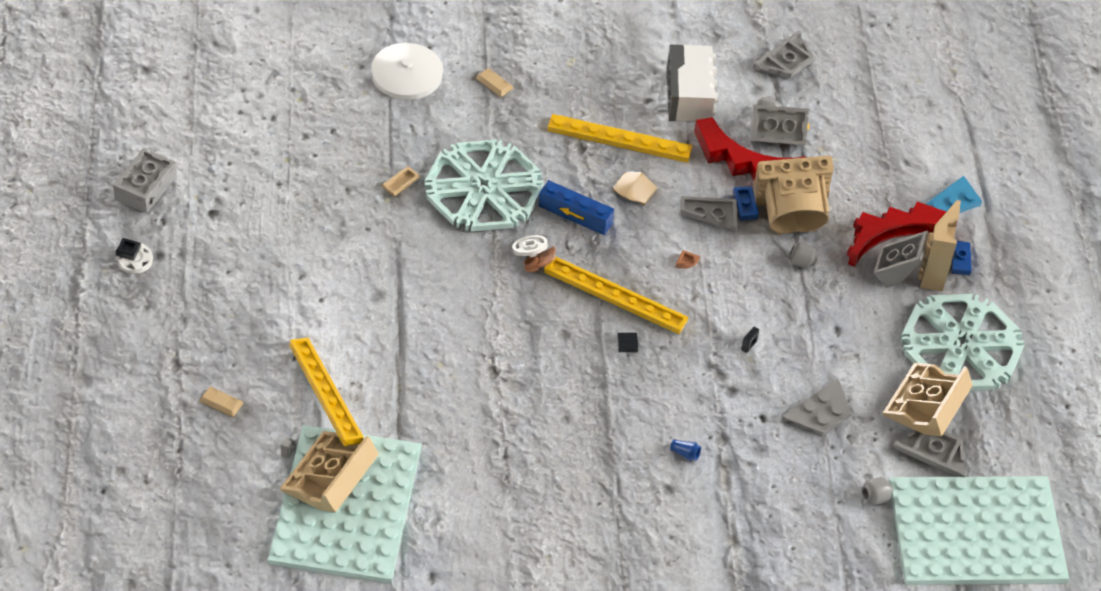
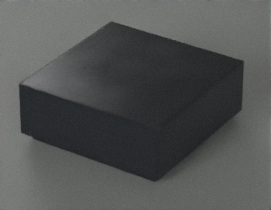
M122 238L116 249V256L134 261L141 248V243Z
M755 326L743 338L741 350L746 353L758 342L760 331Z
M637 332L617 334L618 352H638Z

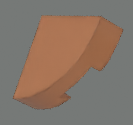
M682 250L676 262V268H691L699 262L700 256Z

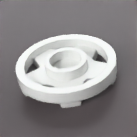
M526 236L513 243V252L516 256L535 257L538 253L548 249V242L543 236Z
M141 243V248L134 261L126 258L120 259L117 256L119 268L130 274L145 272L153 263V254L143 243Z

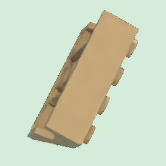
M959 200L938 221L933 233H929L928 244L930 245L925 247L924 256L926 257L922 258L921 268L923 269H919L918 280H921L920 288L943 292L957 244L954 238L960 214L961 201Z
M914 363L883 411V415L924 435L942 436L973 386L968 368L963 367L959 375L945 374L935 364Z
M323 431L280 487V490L319 510L336 513L379 453L368 436L360 444L343 446L336 432Z

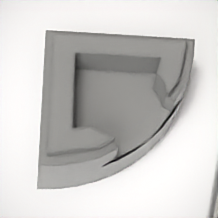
M289 437L283 440L281 443L282 457L287 459L290 457L296 446V440Z

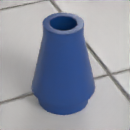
M674 439L670 446L671 451L676 452L689 461H697L701 454V446L697 442Z

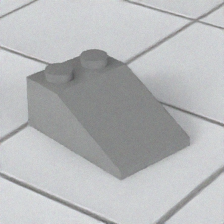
M925 231L881 246L873 274L886 288L902 283L922 261L929 232Z

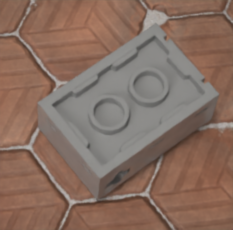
M753 104L750 140L806 145L805 137H807L809 129L807 117L809 109Z
M143 148L113 184L115 200L148 213L177 177L176 162Z

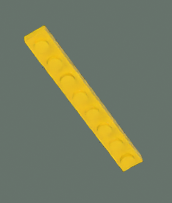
M552 114L547 130L557 134L686 163L689 162L693 147L690 144Z
M556 256L544 268V273L674 333L680 334L688 322V316Z
M309 338L291 339L289 347L343 446L360 444L364 436Z

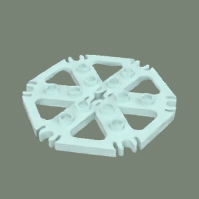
M497 140L452 144V152L443 149V153L440 152L424 181L427 200L453 226L455 222L457 228H459L460 224H466V231L471 226L470 232L514 228V226H518L517 219L525 222L526 217L527 219L529 218L539 199L541 189L544 187L541 170L515 145L512 149L511 143L507 147H502L501 140L498 142V145ZM488 151L490 154L481 169L466 153ZM509 160L517 161L527 171L501 174ZM445 165L451 166L461 176L460 178L436 179ZM529 191L532 195L527 205L523 208L506 192ZM467 196L459 212L456 214L451 213L440 202L443 198ZM486 202L503 217L502 221L481 223L477 219Z
M974 294L931 295L926 297V304L922 301H919L918 304L916 303L901 335V344H908L903 346L904 355L913 364H928L919 354L946 353L940 369L945 374L959 375L966 360L984 378L982 380H971L973 386L970 391L995 390L1000 388L1001 382L999 380L1007 384L1008 380L1010 381L1024 349V340H1017L1022 337L1021 330L992 301L987 306L988 299L986 298L984 302H979V295H976L974 300H972ZM964 302L967 305L960 324L942 307L943 303ZM987 313L994 314L1006 326V329L1001 331H979ZM923 316L939 333L919 334L914 331V326L918 318ZM966 337L965 343L962 344V346L960 347L961 340H963V338ZM1011 350L1013 354L1008 365L1001 366L986 351Z

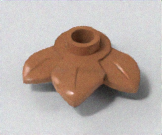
M553 246L546 251L538 253L535 257L529 256L523 263L526 272H536L540 267L550 264L555 259V247Z

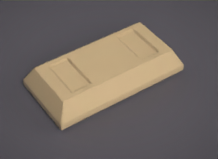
M489 68L476 77L479 82L499 97H503L514 88Z
M407 166L381 186L395 197L416 182L421 176Z
M211 386L199 400V402L231 417H234L244 404L241 400Z

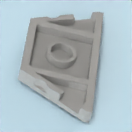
M798 30L757 60L753 68L791 79L811 64L814 56L808 49L806 41L802 40V34Z
M838 379L834 380L782 416V421L798 424V428L811 431L813 434L821 437L850 418L851 411L840 381Z
M912 431L907 434L906 438L901 441H895L893 449L956 477H965L966 470H964L965 458L962 451L963 440L952 434L944 432L942 436H933Z

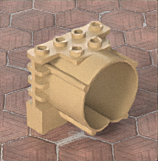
M831 156L761 161L757 164L753 193L757 206L767 205L769 227L771 230L777 232L778 235L797 231L815 232L829 221L828 197L834 171Z

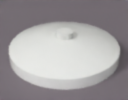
M401 43L389 46L376 55L371 66V76L375 86L387 96L401 100H415L428 96L438 88L442 81L443 67L439 57L430 49L418 44Z

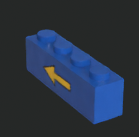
M550 180L546 182L540 191L538 207L602 235H605L613 224L614 208Z

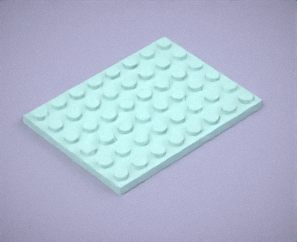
M303 425L291 473L323 431H336ZM362 434L364 438L366 436L370 437L379 455L336 513L319 510L285 493L268 557V564L392 584L422 443Z
M1048 476L890 477L889 483L893 487L891 499L905 585L1068 583L1069 575Z

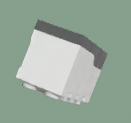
M669 45L666 67L668 121L696 122L698 119L716 115V105L714 103H718V93L715 92L717 90V79H714V77H716L717 68L713 66L716 62V54L713 53L712 46Z

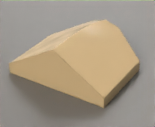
M625 172L613 187V191L617 192L621 197L641 203V205H645L657 190V187L642 172Z

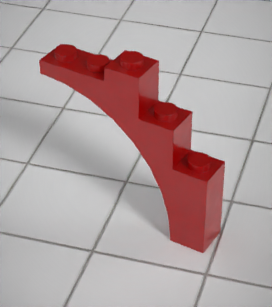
M713 117L698 119L695 122L694 133L708 164L725 160L732 176L750 173L754 182L759 162L794 159L763 155L737 144L720 129Z
M917 201L914 208L910 207L908 213L893 207H889L887 213L883 212L881 218L862 212L860 218L856 217L853 224L855 238L853 241L854 246H850L847 252L849 257L848 265L855 267L865 253L881 242L896 237L916 235L925 231L933 233L935 225L947 211Z

